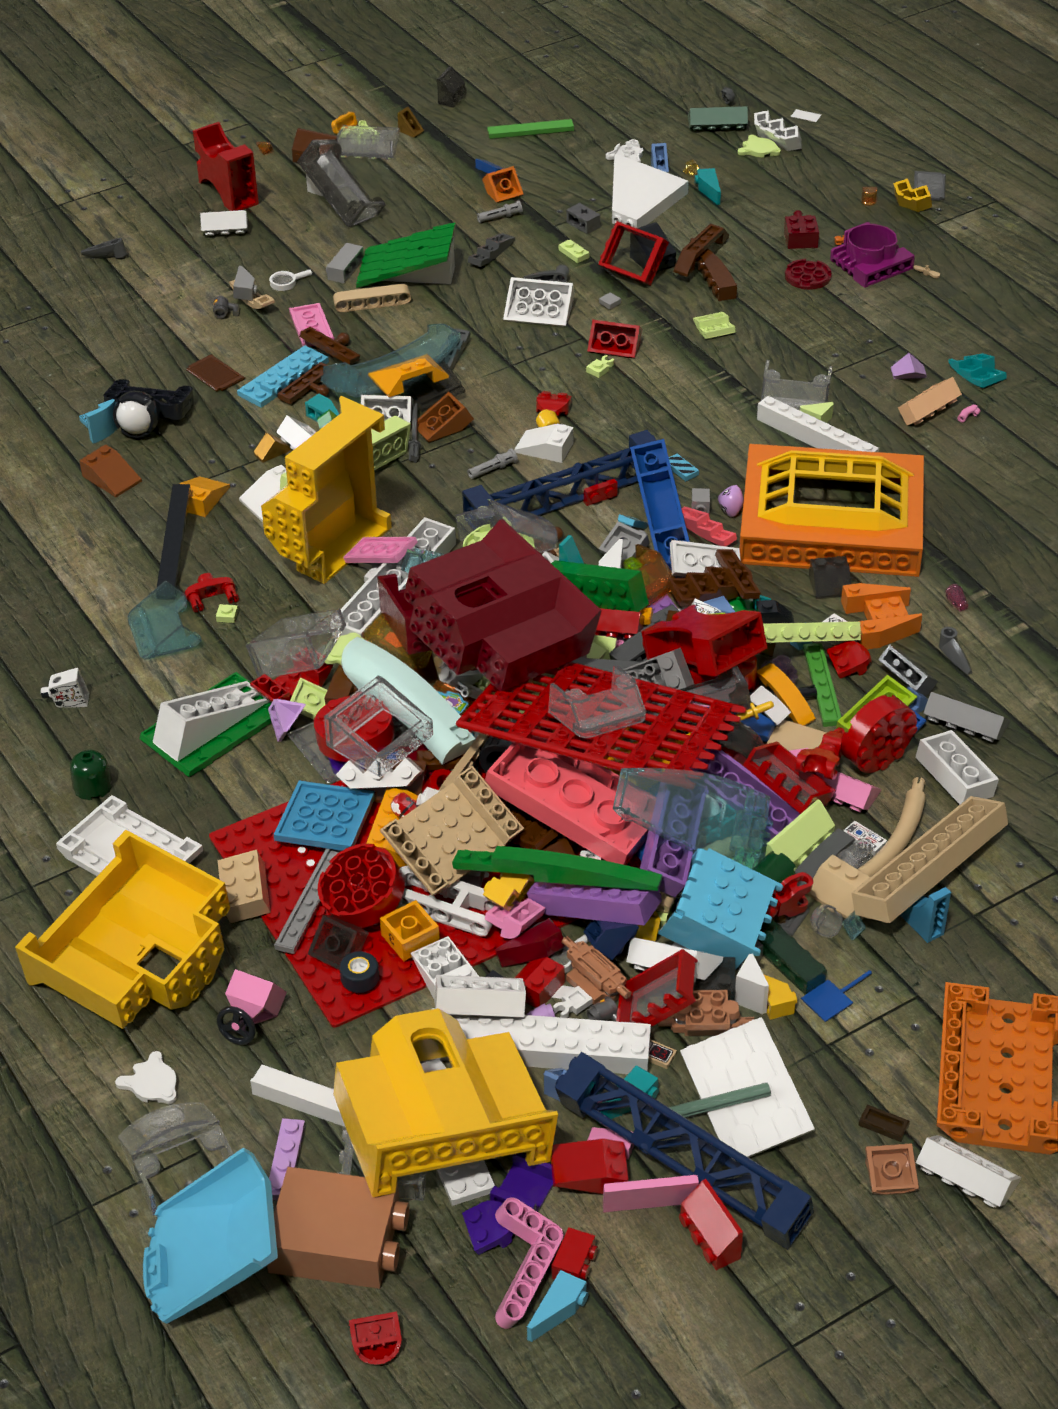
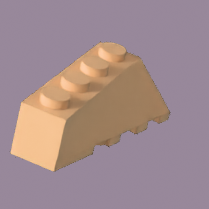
M951 377L931 386L898 407L906 425L912 423L917 425L924 421L923 417L929 418L935 414V410L938 412L946 408L945 404L948 403L950 405L956 402V398L962 395L954 378Z

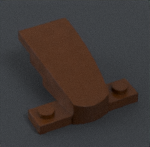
M733 549L716 550L715 556L722 567H705L704 573L687 572L685 578H669L667 582L669 589L680 606H691L694 599L704 602L724 596L726 600L741 596L742 599L749 600L759 599L761 594L752 580L751 571L746 565L741 563Z
M499 797L524 827L510 842L527 849L541 850L560 834L558 831Z

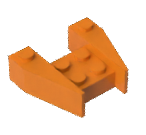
M865 583L843 585L841 603L845 613L864 612L867 619L865 621H858L861 628V640H857L858 643L862 644L867 650L875 649L920 632L922 613L908 615L905 606H909L910 587Z

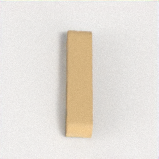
M396 284L337 292L333 296V301L338 312H349L404 305L411 301V295L407 285Z

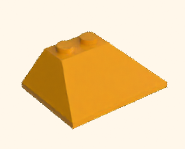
M428 354L368 373V376L388 397L404 393L403 381L422 374H426L433 382L449 378V375Z

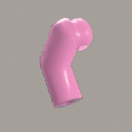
M973 404L964 408L957 419L960 422H965L971 413L973 416H977L980 413V409L977 405Z

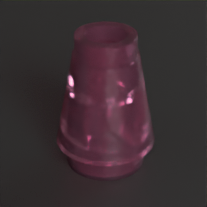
M957 584L947 587L945 590L946 598L959 611L966 610L968 603L962 587Z

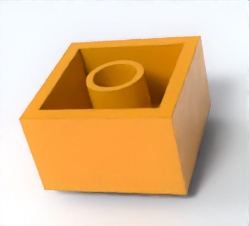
M417 900L380 918L381 935L403 961L412 957L411 952L439 940V926Z

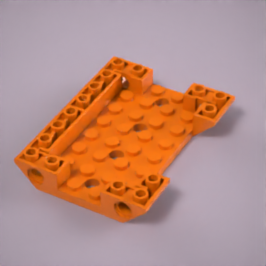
M945 982L937 1126L956 1142L1049 1155L1058 1151L1057 1101H1054L1052 1108L1053 1046L1058 1044V996L1034 993L1032 1003L1027 1004L989 999V987ZM1003 1019H1011L1013 1023H1006ZM1002 1053H1009L1012 1057L1006 1058ZM1007 1088L1011 1093H1003L1000 1089ZM1005 1124L1009 1126L1010 1129L1003 1130L999 1127V1125Z

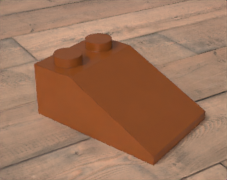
M448 392L417 419V431L428 442L461 431L474 418L466 407Z
M106 444L79 460L82 477L114 497H118L142 482L140 476L123 457Z

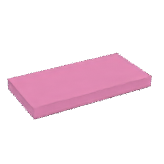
M320 303L289 308V313L298 336L300 331L312 327L334 340ZM299 337L302 346H314L313 344L308 343L304 339Z
M363 537L343 559L345 563H398L418 541L416 537Z
M689 1175L605 1184L603 1188V1213L681 1205L685 1198L699 1184L698 1176Z

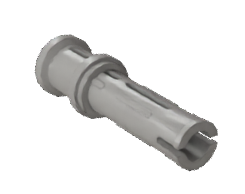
M516 201L513 204H504L501 208L477 213V219L481 223L502 216L511 217V215L516 213L522 214L523 208L521 202Z
M510 448L508 452L497 454L494 459L468 469V476L470 479H474L496 468L503 469L510 463L518 462L517 454Z

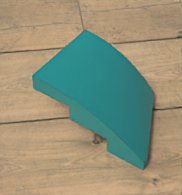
M982 353L964 356L963 360L959 361L953 358L948 359L950 366L960 376L976 386L983 388L1007 379V372L995 369V356Z

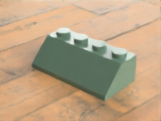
M747 106L690 108L688 114L689 129L694 131L702 129L716 130V128H722V130H729L730 128L744 129L748 125Z

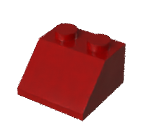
M548 957L530 961L515 977L522 978L526 990L525 1002L535 1008L544 1003L546 1004L565 983V966Z

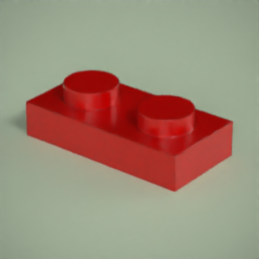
M611 479L584 488L585 505L589 506L616 497L618 482L615 479Z

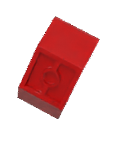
M307 646L294 655L295 667L274 680L263 674L252 681L250 686L271 702L274 699L290 701L300 677L322 687L333 668V664H326L324 657Z

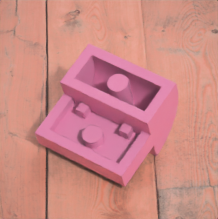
M527 898L524 902L516 900L509 912L498 905L494 906L486 912L485 920L502 929L500 936L512 939L540 919L545 912V907L530 898Z

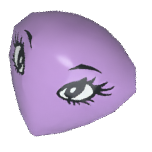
M737 485L728 487L718 496L720 507L731 518L737 516L744 503L742 490Z

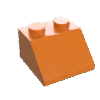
M514 166L488 173L482 178L487 193L496 203L524 194Z

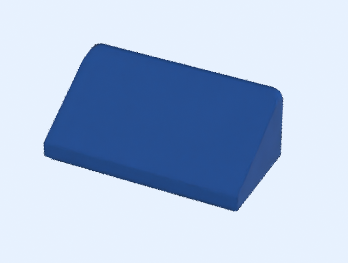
M475 160L476 168L485 173L504 169L486 160Z

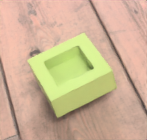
M220 604L216 614V621L235 623L238 605Z

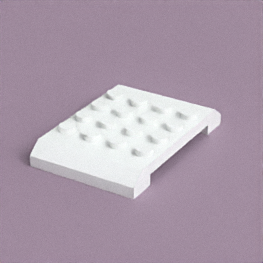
M113 795L56 843L57 849L66 859L95 876H98L116 857L112 843L125 830L187 863L193 861L203 851L201 844L188 837L183 840L129 810L126 802Z

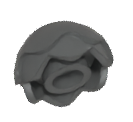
M724 87L721 90L722 99L725 100V104L730 105L735 100V94L731 88Z

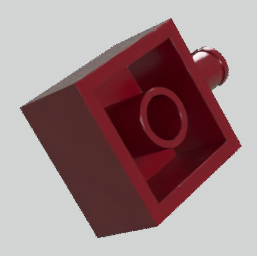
M796 210L792 216L785 217L784 235L788 249L818 248L819 229L816 216H803L802 211Z

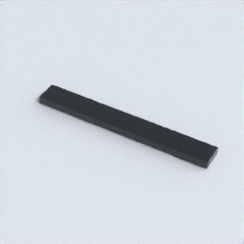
M190 484L172 485L156 598H175L191 491Z

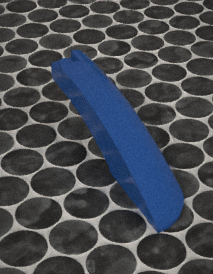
M661 439L630 447L659 569L666 580L669 578H685L672 575L670 542L672 540L690 541L665 441Z

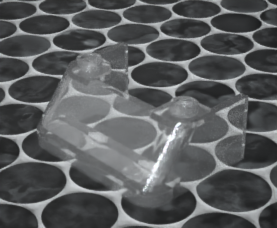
M766 360L761 401L770 396L797 410H800L801 405L827 403L829 401L833 366H829L828 376L821 374L814 377L813 382L780 379V373L776 370H769L770 360Z
M617 665L613 666L612 688L595 694L587 695L580 689H571L564 692L556 684H550L548 712L579 737L591 738L645 721L646 709L637 682Z

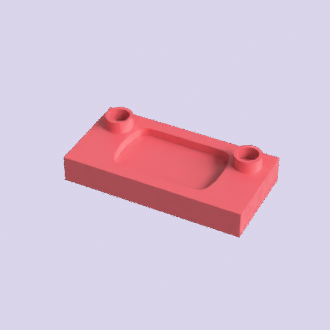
M535 736L531 737V739L538 740L541 742L547 741L546 739L538 738ZM513 742L486 773L485 781L496 795L605 861L627 865L647 840L656 797L603 766Z

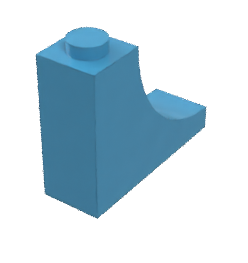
M944 887L929 895L928 898L922 896L900 916L929 943L944 935L951 892Z

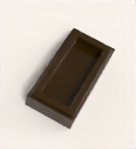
M867 1104L858 1126L901 1142L910 1121Z

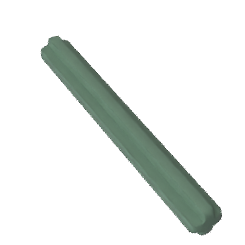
M765 1082L669 1108L683 1117H688L771 1095L769 1084Z

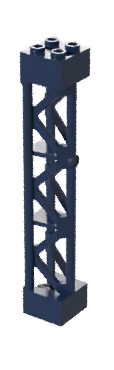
M648 430L629 435V448L582 464L578 462L573 467L489 494L482 485L463 490V518L473 531L486 524H490L491 528L496 525L492 512L512 517L505 520L508 524H511V522L518 521L519 519L528 518L529 520L584 501V494H577L583 479L589 487L598 484V480L605 482L615 479L618 482L617 489L638 483L637 476L629 479L625 477L630 465L635 470L630 447L657 440ZM622 467L618 478L598 474ZM574 483L568 495L550 490ZM535 495L543 508L528 512L527 509ZM549 497L559 499L561 502L549 505ZM524 500L520 511L500 507L511 502L515 503Z
M582 1051L578 1057H574L571 1060L566 1073L560 1075L557 1079L555 1089L563 1106L582 1118L586 1114L637 1146L643 1153L651 1155L680 1175H697L699 1183L707 1179L722 1202L763 1227L764 1235L783 1248L789 1250L813 1215L812 1197L787 1180L781 1179L611 1072L604 1065ZM614 1099H621L619 1101L606 1102ZM631 1107L634 1132H630L600 1111ZM641 1112L651 1118L645 1130H643ZM663 1126L668 1129L666 1131L659 1132L663 1128ZM691 1145L696 1167L695 1171H691L659 1149ZM701 1150L713 1157L705 1171ZM724 1165L730 1168L728 1170L720 1171V1169ZM752 1184L758 1205L757 1212L720 1188ZM762 1190L776 1197L767 1211Z

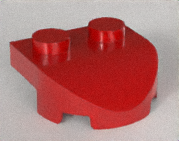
M543 391L536 398V412L547 409L554 411L557 416H559V413L567 415L572 402V396H568L567 393H558L556 395Z
M844 641L826 649L840 679L855 672H858L859 676L867 671L869 662H872L869 651L856 641Z
M397 1311L349 1320L353 1350L362 1362L369 1365H382L390 1362L397 1356L402 1339Z

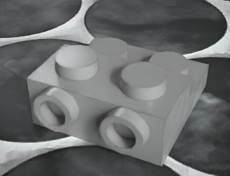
M617 522L599 547V551L605 555L619 539H623L622 563L630 566L637 555L641 556L650 541L644 531H638L629 525Z

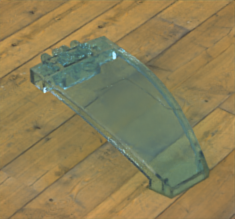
M444 323L427 325V333L384 356L355 365H349L344 362L323 366L321 382L332 390L334 389L337 393L345 392L355 398L361 397V395L383 392L368 376V373L428 354L439 364L460 341L461 333ZM425 374L404 380L403 386L419 379Z
M621 768L613 810L625 821L635 822L693 853L698 848L706 851L710 848L753 869L758 864L759 858H764L766 854L761 849L762 846H767L769 842L764 838H770L771 834L766 832L765 829L766 827L773 826V822L768 820L770 796L739 782L712 774L688 770Z

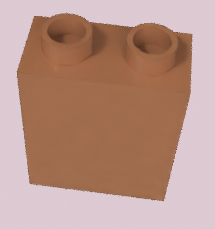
M287 1167L274 1211L278 1258L267 1265L268 1273L380 1289L384 1271L395 1272L399 1261L400 1243L392 1241L395 1230L406 1231L409 1220L410 1204L409 1202L399 1201L398 1182L396 1183L395 1193L372 1197L365 1177Z

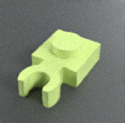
M607 355L603 356L601 361L596 359L586 366V372L600 378L609 371V367L614 365V359L608 360Z

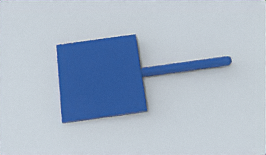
M867 971L841 990L828 979L801 997V1000L824 1022H827L853 1004L844 992L871 975L872 971Z

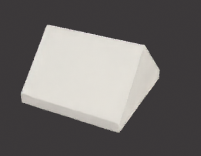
M752 953L747 956L736 975L734 1001L742 1007L765 1014L767 1012L769 984Z

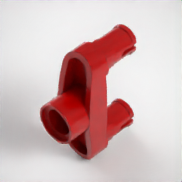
M211 573L200 575L197 580L198 583L189 586L185 590V596L191 603L194 612H198L197 607L199 611L204 609L201 601L203 598L225 593L229 603H233L231 598H233L234 603L239 600L232 578H214Z

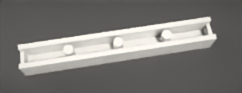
M261 1065L254 1078L250 1080L253 1095L345 1127L333 1095L334 1089L265 1065Z

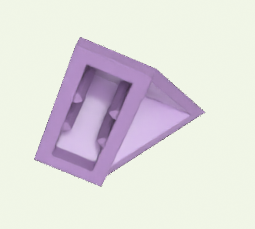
M910 353L891 367L893 379L926 378L924 365Z
M281 699L273 700L268 711L277 742H281L306 704Z

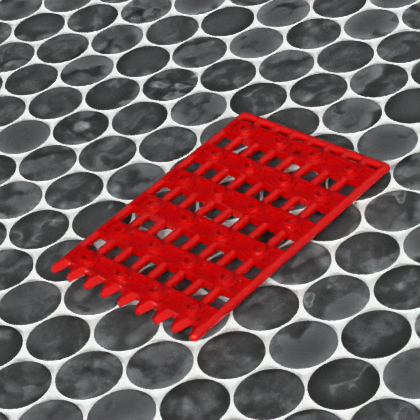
M569 662L560 666L562 667L561 669L555 668L546 672V674L555 676L554 678L539 675L505 691H499L490 683L456 721V726L687 790H693L695 784L685 779L701 780L702 774L692 769L708 770L709 765L699 759L715 760V755L706 751V749L721 751L722 745L712 740L728 741V736L719 731L734 732V726L725 722L740 723L741 717L732 714V712L746 713L747 710L746 707ZM584 673L597 676L598 678L584 676ZM533 681L547 684V686L533 684ZM577 682H580V683H584V684H588V685H592V686H591V687H586V686L578 685V684H576V683H577ZM620 683L635 686V688L620 685ZM526 690H529V691L537 692V693H540V694H539V696H538V695H534V694L527 693V692H525V691H526ZM574 691L584 694V696L575 695L569 692ZM615 691L622 694L628 695V697L613 694V692ZM657 693L671 695L672 698L657 695ZM522 699L533 703L530 705L527 703L519 702L517 700ZM564 699L567 701L575 702L577 704L572 705L561 701ZM608 700V701L620 703L621 706H617V705H614V704L606 703V701ZM653 701V702L665 704L666 706L663 707V706L651 704L650 702ZM694 702L709 705L710 707L707 708L704 706L694 704ZM515 708L525 712L522 714L519 712L511 711L509 709ZM555 708H556V709L568 711V712H570V713H569V714H564V713L557 712V711H554V710H555ZM601 709L613 712L614 715L599 712V710ZM647 710L650 712L658 713L659 715L655 716L652 714L644 713L643 711ZM692 711L695 713L703 714V717L689 714L687 712ZM502 717L514 719L517 721L516 723L502 720ZM552 718L562 721V723L560 724L546 719ZM594 718L607 722V724H602L591 720ZM639 719V720L651 722L652 724H651V725H648V724H644V723L637 722L636 720ZM681 720H685V721H689V722H692V723H696L697 725L694 726V725L682 723ZM495 726H498L501 728L509 729V731L504 732L493 728ZM544 727L555 731L551 733L540 730L539 728ZM585 727H586V728H590V729H593V730L600 731V733L597 734V733H594V732L586 731V730H584V729H585ZM632 728L646 733L640 734L629 731V729ZM677 729V730L689 732V733H691V734H690V735H686V734L674 732V730ZM535 736L538 738L546 739L547 741L541 742L538 740L531 739V737ZM581 737L592 740L593 742L588 743L581 740H577V738ZM623 737H624V738L631 739V740H635V741H639V742H638L637 744H635V743H631V742L624 741V740H622V739H623ZM670 738L684 743L681 745L667 740ZM572 746L586 751L582 753L569 748ZM616 747H618V748L630 750L631 753L629 754V753H625V752L618 751V750H614V749H615ZM665 748L672 751H676L677 753L672 754L669 752L661 751L660 749ZM613 757L616 759L624 760V762L619 763L616 761L608 760L607 758ZM656 757L671 762L669 764H666L663 762L655 761L653 759ZM650 767L664 772L660 774L646 769Z

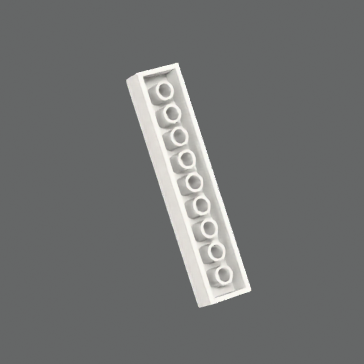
M424 517L407 536L416 537L418 543L398 563H382L329 622L331 639L335 640L339 636L349 633H357L363 638L370 630H374L375 636L382 629L377 576L396 573L398 589H405L411 567L447 554L456 545L455 528Z
M449 1014L459 1021L466 1039L509 1032L525 1067L563 1068L568 1070L571 1060L574 1057H578L582 1051L613 1073L629 1074L636 1065L648 1072L651 1024L533 1015L508 1017ZM448 1057L439 1058L443 1061H449Z

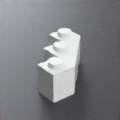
M769 111L754 113L758 136L774 141L778 147L786 151L802 149L798 126L786 128L783 118L771 120Z
M404 758L394 770L382 759H376L366 771L354 760H349L336 776L349 788L411 786L422 774L423 770L410 758Z

